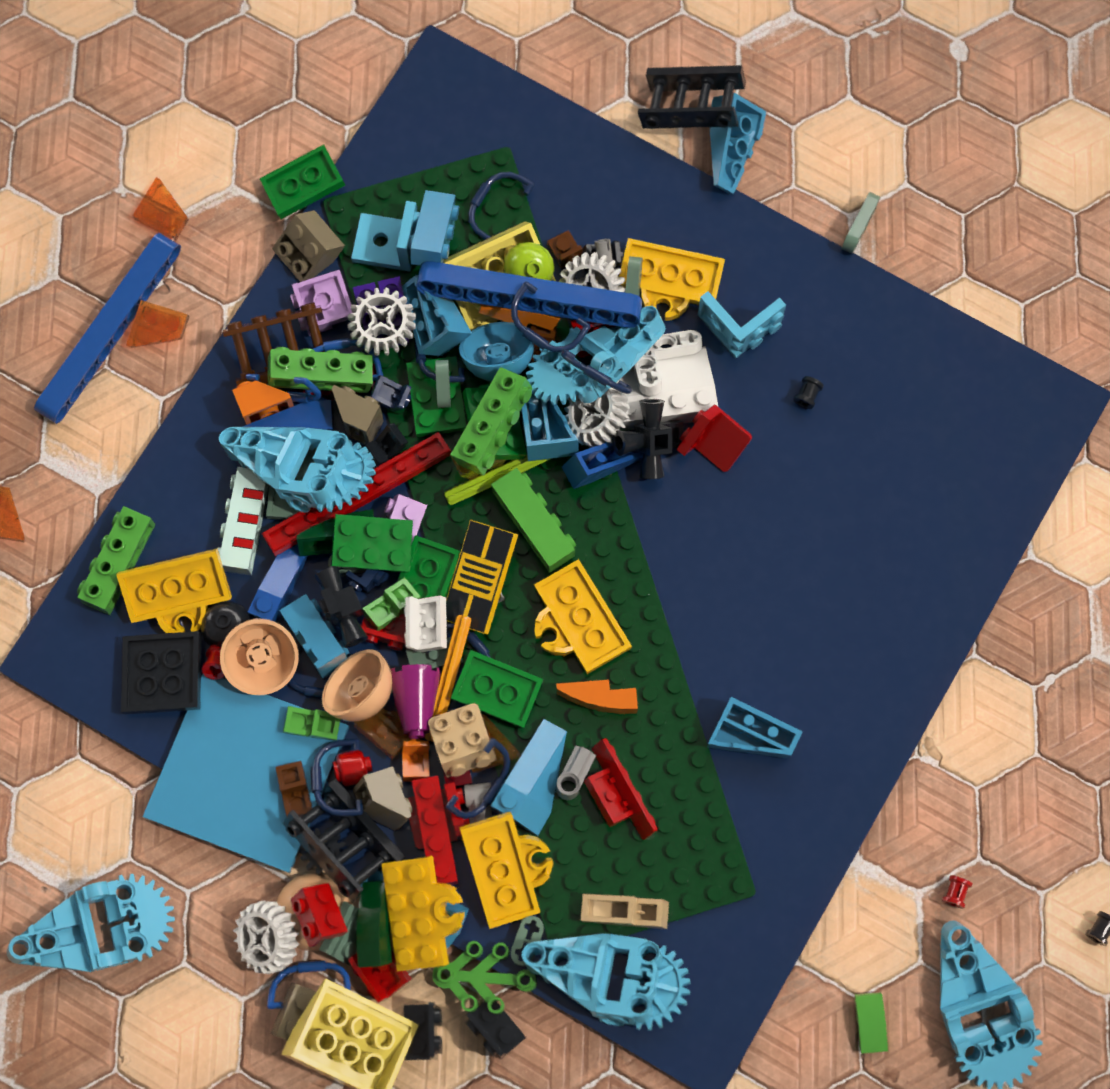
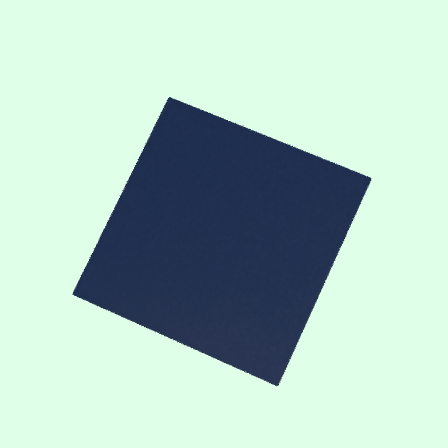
M429 25L425 28L335 163L345 186L308 205L303 213L315 210L331 229L323 204L326 198L503 147H509L519 175L535 184L529 196L526 195L542 245L553 258V275L556 282L563 278L560 273L566 267L560 268L547 246V241L569 230L577 245H581L582 248L586 244H595V241L601 239H610V243L619 241L620 248L623 250V257L628 238L725 259L716 300L740 327H743L778 298L786 304L780 329L772 335L770 333L762 338L761 344L755 349L749 348L739 357L735 358L697 315L699 305L689 303L687 310L679 318L665 321V313L670 307L666 303H659L656 308L666 327L664 334L695 330L701 334L702 347H706L715 384L718 407L748 431L752 436V440L727 472L719 469L696 448L685 456L677 451V448H672L671 454L660 455L665 477L660 479H644L639 477L642 460L617 471L707 744L731 697L803 731L789 759L709 748L756 893L753 897L667 923V929L651 928L628 936L652 941L659 946V949L663 945L666 946V955L674 951L676 956L673 961L682 959L684 963L679 969L687 968L689 972L682 977L691 981V984L683 986V988L690 990V995L681 996L687 1001V1005H677L681 1014L677 1015L671 1012L670 1015L673 1022L670 1023L663 1018L662 1028L656 1022H653L652 1030H648L646 1024L642 1025L640 1030H637L635 1025L624 1024L623 1026H614L600 1022L599 1018L594 1017L590 1010L571 999L552 983L550 985L546 983L541 975L535 974L537 986L531 991L691 1089H726L1110 400V391L857 254H851L842 250V246L744 193L735 190L734 194H729L714 186L713 177L442 30ZM276 253L229 323L241 321L242 325L252 323L251 318L266 315V318L275 317L276 312L280 310L290 309L291 312L300 310V308L294 309L290 297L291 294H294L292 285L300 281ZM338 255L331 265L315 277L340 270L350 302L354 305ZM585 269L577 271L575 279L586 278V274L589 271H585ZM298 318L291 320L299 351L306 348L313 349L311 336L308 335L307 330H301ZM567 318V321H568V324H569V327H570V328H571V321H574V320H576V319ZM349 320L332 325L333 329L320 333L323 342L348 338V340L358 339L351 338L350 334L353 331L348 330V324L351 322ZM281 323L266 326L272 349L277 347L288 348ZM257 330L242 332L251 369L255 370V373L265 371L266 363ZM223 333L0 666L2 674L160 769H163L187 710L123 714L121 712L123 636L165 634L166 632L159 626L156 618L131 623L122 593L111 615H108L83 604L77 598L79 595L77 591L83 580L86 581L90 573L89 566L92 560L98 557L102 550L100 546L104 536L109 535L113 528L112 521L115 514L121 512L123 506L150 517L155 523V527L134 568L213 550L222 546L223 538L220 537L222 523L227 521L228 514L225 513L226 501L228 498L231 499L233 492L230 489V481L232 475H236L237 467L242 466L238 461L229 458L219 442V435L229 427H242L246 425L232 391L237 388L236 378L240 377L242 371L232 335L224 337ZM664 344V345H662V346H660V347H661V348H670V347H672V345H670V344ZM358 346L337 350L345 354L363 352L365 355H369V353L365 352L364 348ZM593 356L580 358L581 363L585 366H590ZM804 376L813 377L824 385L822 391L818 392L814 400L815 406L812 409L803 408L793 401L794 396L798 395L803 385L802 379ZM277 388L287 393L299 392V389ZM369 391V393L358 394V396L364 398L365 396H369L371 391ZM333 400L335 431H339V433L347 436L336 402ZM293 402L294 406L301 404L300 402ZM381 405L380 408L384 422L374 441L384 428L390 424L386 408ZM683 423V433L688 428L692 429L695 423ZM348 437V439L351 440L353 445H355L358 442ZM408 480L354 512L373 509L374 517L386 518L387 513L384 510L390 498L393 499L394 496L400 494L414 500ZM268 496L252 576L225 572L232 598L227 601L238 603L247 611L276 558L262 533L284 521L280 519H267ZM420 524L416 536L425 538L422 526ZM332 553L308 556L286 606L306 594L310 600L315 598L321 607L319 601L323 599L320 591L323 589L315 579V575L329 568L328 560ZM384 571L386 575L383 581L378 586L375 584L369 594L363 590L360 593L355 591L361 607L364 608L383 596L384 590L397 583L401 572ZM365 572L356 573L355 575L361 578ZM341 576L343 589L349 587V581L346 576ZM322 610V612H320L319 614L322 617V619L326 621L327 619ZM281 615L278 623L291 633L296 645L302 647ZM364 615L357 619L360 626H362ZM186 616L180 617L179 623L185 628V632H191L192 621ZM330 620L336 631L333 634L338 642L343 641L340 627H335L333 620ZM446 630L447 638L451 637L453 630ZM201 633V677H202V675H203V673H202V667H203L204 663L207 662L206 651H207V649H209V647H210V646L205 642L202 633ZM364 641L361 644L347 648L350 652L347 658L362 650H375L384 657L390 669L395 667V672L402 671L403 665H410L405 648L402 651L393 650L387 647V643L380 641L377 644ZM302 648L301 653H298V666L292 679L303 687L312 686L324 689L330 675L322 679ZM463 662L459 665L453 691L464 667ZM288 683L280 690L266 694L304 709L326 711L321 698L304 696V693L294 690ZM391 690L387 703L374 716L361 721L340 720V722L349 725L345 739H358L360 750L363 752L364 757H370L373 772L368 774L393 767L395 773H398L402 779L403 788L401 789L404 797L409 798L414 796L412 782H403L402 745L404 741L411 739L409 735L403 733ZM450 699L447 712L466 705ZM429 741L430 777L438 776L440 788L445 789L443 768L434 742ZM353 745L341 746L339 754L353 751ZM494 761L486 767L470 769L472 779L470 784L491 782L492 785L495 779L498 778ZM334 769L331 771L326 786L335 779ZM356 785L349 787L343 786L345 790L356 801V798L352 790ZM464 785L456 786V789L462 788L465 804L460 805L461 810L469 812V808L467 809ZM492 811V816H493V817L499 815V814L495 813L494 811ZM325 812L312 821L309 828L314 834L315 829H319L322 834L327 828L340 821L341 817ZM409 819L400 829L395 831L374 821L404 854V860L426 857L425 850L417 849L415 846ZM347 828L340 833L341 838L337 843L345 842L347 847H349L359 837L350 828ZM463 839L451 842L458 884L452 886L457 888L456 891L463 900L459 904L469 909L461 932L452 945L465 952L469 942H479L483 947V953L479 958L475 959L482 962L492 953L494 945L504 943L509 948V956L505 960H500L492 969L504 974H517L521 970H528L526 966L516 965L511 957V949L518 929L525 918L489 929ZM300 848L299 853L307 854V851H303ZM364 848L345 862L343 866L353 877L374 861L376 857L368 848ZM540 913L532 915L538 917L542 921ZM532 921L530 925L526 924L524 926L528 930L526 939L531 940L532 934L539 932L540 929L536 927V922ZM545 928L541 941L548 940ZM473 945L470 948L471 954L479 952L478 945ZM499 947L496 951V954L498 956H503L506 952V949L504 947ZM522 948V950H516L515 954L519 956L518 960L523 962ZM616 953L614 955L606 1000L620 1002L624 978L632 979L625 974L628 954ZM648 953L644 956L643 960L652 961L656 954ZM536 954L532 963L538 962L542 955ZM559 959L556 966L562 967L566 965L568 959ZM523 976L520 980L521 984L527 985L530 982V977ZM645 979V982L641 984V986H645V983L649 982V980ZM643 1004L637 1005L633 1012L637 1014L642 1013L646 1010L647 1006Z

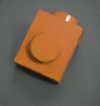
M420 739L404 741L402 745L403 782H412V780L430 777L429 741H422Z

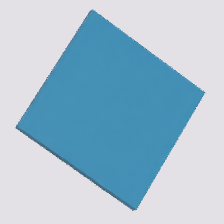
M203 674L201 677L200 710H187L145 809L143 818L284 872L291 873L301 844L296 838L288 834L283 825L286 819V812L275 767L302 761L312 807H315L318 803L311 788V767L313 766L314 758L320 748L329 742L345 739L349 725L340 722L337 740L317 739L283 733L287 707H301L269 695L244 693L224 678L213 680ZM341 746L330 749L320 760L322 793L333 769L332 762L336 761Z

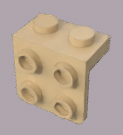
M472 703L429 719L428 725L440 763L447 778L463 775L466 771L476 767H486L491 762L497 760L493 748L489 754L483 751L489 742V737L477 704Z

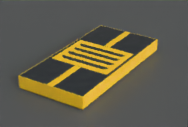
M470 520L446 599V621L455 624L457 615L467 616L471 618L469 629L483 634L489 633L518 534Z

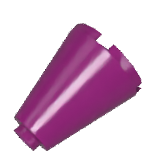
M425 664L403 665L402 671L395 672V667L391 668L392 694L403 733L409 735L410 739L425 738V734L430 732L428 721L433 717L440 669L436 667L435 671H433L432 665Z

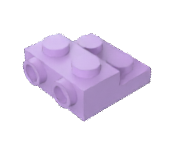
M340 270L292 285L294 294H291L290 297L294 309L315 302L316 306L321 305L322 312L315 314L320 333L333 329L332 325L348 320V314L353 313L351 311L352 304ZM306 317L298 318L301 330H307L308 335L311 336Z

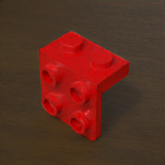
M714 404L705 412L703 410L699 411L692 422L695 424L692 429L688 428L681 435L680 440L682 443L677 448V451L685 456L696 448L719 469L727 472L750 443L752 436Z
M455 782L445 784V789H441L450 842L463 839L459 827L470 824L469 818L457 817L446 809V805L453 795L459 798L454 805L457 809L462 811L460 805L465 804L462 788L456 789ZM415 796L408 798L412 806L409 821L416 848L424 849Z

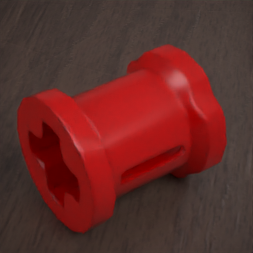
M212 645L207 649V662L202 667L204 676L213 680L224 677L220 664L221 647Z
M950 875L949 881L951 883L947 895L942 898V902L964 909L966 905L964 900L968 888H971L973 883L964 878Z

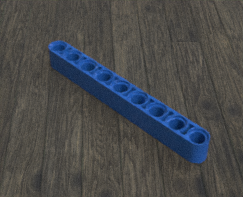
M157 233L152 238L42 392L34 406L36 412L56 424L62 421L175 262L181 251V245L161 233Z
M426 261L421 264L416 283V289L422 294H425L424 291H427L435 297L511 309L515 295L524 282H529L538 289L535 294L527 289L520 299L517 310L576 320L580 317L589 322L626 328L636 327L640 323L642 299L630 293L433 261Z

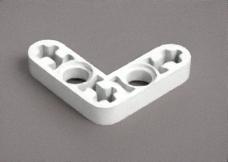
M695 330L663 334L633 366L640 392L646 396L659 394L662 390V379L657 360L698 353L702 349L701 334ZM664 344L672 345L670 348H661L660 346ZM642 365H651V366H652V367L649 368V369H641V368H640ZM651 378L652 384H649L647 379Z

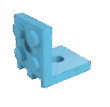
M406 201L403 219L361 213L351 257L352 262L411 272V245L420 214L417 211L416 202ZM382 236L388 240L384 246L374 244L377 237Z
M707 291L700 297L697 315L733 356L737 358L747 349L751 348L753 350L759 346L765 335L768 333L772 335L780 329L786 304L778 298L743 327H740Z

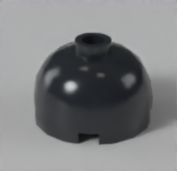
M233 601L215 603L206 610L202 620L201 633L209 646L216 645L222 647L228 633L240 623L250 620L251 617L242 605Z

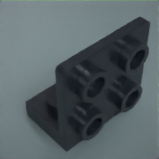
M486 1001L474 1012L468 1011L466 1013L469 1020L465 1023L476 1037L480 1033L487 1040L483 1045L493 1058L497 1055L501 1059L504 1058L526 1039V1036L505 1011L500 1014H493L489 1011ZM494 1001L492 1003V1009L494 1011L500 1009L501 1006L499 1005V1003L497 1001Z
M428 1002V1005H404V1018L419 1025L404 1060H437V1054H442V1037L437 1036V1026H442V1010L437 1008L435 1002Z

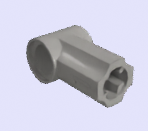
M575 746L562 774L557 780L556 792L560 798L572 800L579 794V790L596 758V755L590 750ZM564 781H572L576 788L571 792L564 791L561 787Z
M491 782L464 785L467 809L469 808V812L479 807L483 802L482 799L491 787ZM488 805L479 815L470 818V824L493 817L491 805Z

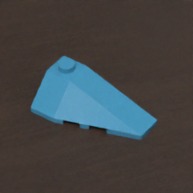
M733 93L731 107H735L738 127H709L714 186L729 194H734L745 171L744 164L753 154L752 147L755 141H759L761 138L766 116L765 110L736 93ZM723 95L713 97L711 107H721Z
M545 719L542 721L492 803V811L499 815L511 811L515 824L536 836L540 834L552 811L567 731Z

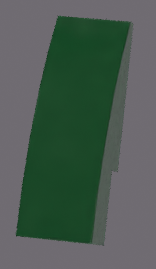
M372 509L345 515L374 517V512ZM334 518L312 526L297 535L300 556L332 553Z
M384 880L363 882L362 888L364 890L360 894L357 915L358 967L384 966L392 963L389 935H392Z

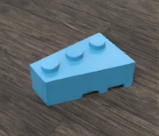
M425 191L411 245V264L421 266L426 261L443 263L444 259H448L449 243L453 239L455 221H457L459 206L455 205V195Z
M415 275L402 286V290L407 298L406 304H412L413 310L411 312L416 315V319L412 322L416 324V329L413 330L418 352L424 355L443 356L469 337L472 332L452 299L432 296L427 291H424L425 294L420 293L416 289L418 275Z
M533 393L529 401L524 403L521 409L528 461L567 457L578 453V439L570 429L568 421L560 411L557 403L552 405L549 400L545 404L541 398L536 399L535 393Z
M305 594L279 610L322 679L331 675L347 659V655L350 652L347 648H344L342 640L338 642L333 634L336 631L330 621H324L319 613L322 612V609L315 598L310 600Z
M731 697L707 747L789 759L803 731Z

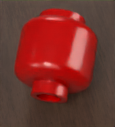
M361 750L340 753L337 755L336 761L332 762L335 778L345 787L356 785L364 775L373 772L370 757H364Z

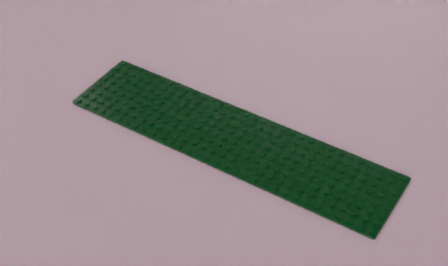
M503 147L332 196L323 201L331 230L345 245L339 253V257L354 305H357L353 287L375 282L376 288L379 289L378 281L399 276L403 286L415 275H418L420 265L411 264L410 272L352 262L351 257L361 213L403 219L406 201L416 202L417 211L420 212L426 190L455 195V205L459 206L457 221H455L453 239L449 243L448 257L484 241L472 230L468 216L471 207L470 202L481 184L500 172L519 174L509 147ZM501 178L493 182L489 192L474 213L478 228L493 237L499 232L506 231L523 222H529L532 224L540 245L543 246L527 197L523 193V184L511 178ZM382 236L377 237L374 244L384 246L388 240ZM560 317L558 321L555 343L562 342L569 334L570 327L567 318ZM529 323L527 327L531 329L532 324ZM414 333L413 338L409 339L406 347L398 345V353L393 348H390L388 356L385 355L384 350H380L378 355L383 376L401 386L409 385L406 363L416 362ZM460 343L443 356L426 355V360L456 356L458 369L464 368L465 380L460 382L461 393H463L465 388H488L491 384L490 381L483 380L468 370L459 352ZM577 353L575 358L581 362L580 357ZM526 367V369L519 375L526 377L527 379H530L527 377L526 372L530 371L531 369L529 367ZM462 394L464 414H465V421H466V426H467V424H468V419H467V414H466V409H465V404H464V399H463V394ZM559 399L557 405L562 414L566 416L568 413L564 408L570 406V402L567 399L566 404L562 405ZM411 400L406 408L396 412L386 408L390 424L395 423L408 441L400 454L430 437L416 436ZM520 410L519 420H520V425H521V429H522L523 439H524V443H525V436H524V429H523L522 414H521V410ZM464 431L440 434L451 452ZM578 442L579 452L592 448ZM449 456L408 480L413 499L427 505L421 521L425 539L461 551L470 520L518 534L501 590L504 600L497 604L489 633L483 634L469 629L488 648L492 659L543 679L524 729L481 712L489 740L494 738L509 752L510 767L506 779L544 719L567 731L558 778L562 774L575 746L583 747L593 753L592 748L600 740L607 738L610 745L614 747L620 763L627 770L633 786L640 793L646 809L653 816L658 829L650 837L643 840L630 818L609 827L585 782H583L577 797L572 800L560 798L555 789L551 814L538 836L515 824L518 836L531 835L538 837L550 850L547 853L536 852L531 858L533 863L539 864L545 858L550 857L553 860L550 878L544 884L534 888L548 940L604 933L629 936L651 929L581 921L583 894L663 899L669 902L667 923L753 897L756 890L710 750L707 747L708 744L618 472L616 471L597 481L573 489L562 469V466L572 456L552 458L524 471L533 484L530 487L534 493L537 494L539 492L547 503L545 508L549 514L554 513L560 520L562 526L559 528L564 535L568 533L576 544V547H574L575 556L549 573L495 497L491 487L456 504H448L444 495L445 491L480 476L476 472L459 466L452 456ZM495 460L492 467L487 469L486 472L512 460ZM578 559L632 645L630 650L588 674L574 652L561 656L553 655L541 648L544 642H553L557 638L554 631L546 630L541 638L536 639L535 620L546 606L534 588V584ZM467 640L462 654L464 665L470 650L477 652ZM609 680L610 690L636 688L637 714L609 713L583 707L558 695L556 684ZM493 746L497 758L494 761V765L499 778L503 769V755ZM595 758L586 778L603 770L597 758ZM569 780L561 784L562 789L567 792H571L576 788L575 784Z

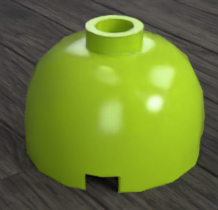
M533 242L518 243L505 256L504 273L551 280L553 277V258L548 250L540 244Z

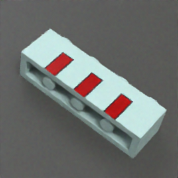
M237 467L236 475L233 474L230 481V489L233 492L231 499L228 498L226 501L225 513L228 516L226 523H222L220 537L223 538L222 546L218 547V551L225 572L252 576L269 485L259 479L249 468Z

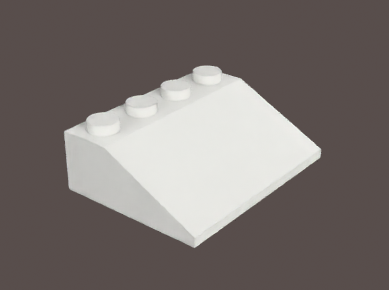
M702 347L701 351L695 354L657 360L662 379V390L657 395L646 396L640 392L634 367L619 379L632 388L630 394L624 393L629 399L627 404L631 408L626 412L629 419L623 422L626 428H620L619 430H634L635 425L644 424L639 402L643 399H661L665 401L661 422L675 420L682 421L683 423L692 422L699 411L703 410L705 412L714 404L718 406L706 347ZM642 365L640 368H641V369H649V368H651L652 366H651V365ZM651 378L647 379L649 384H652Z

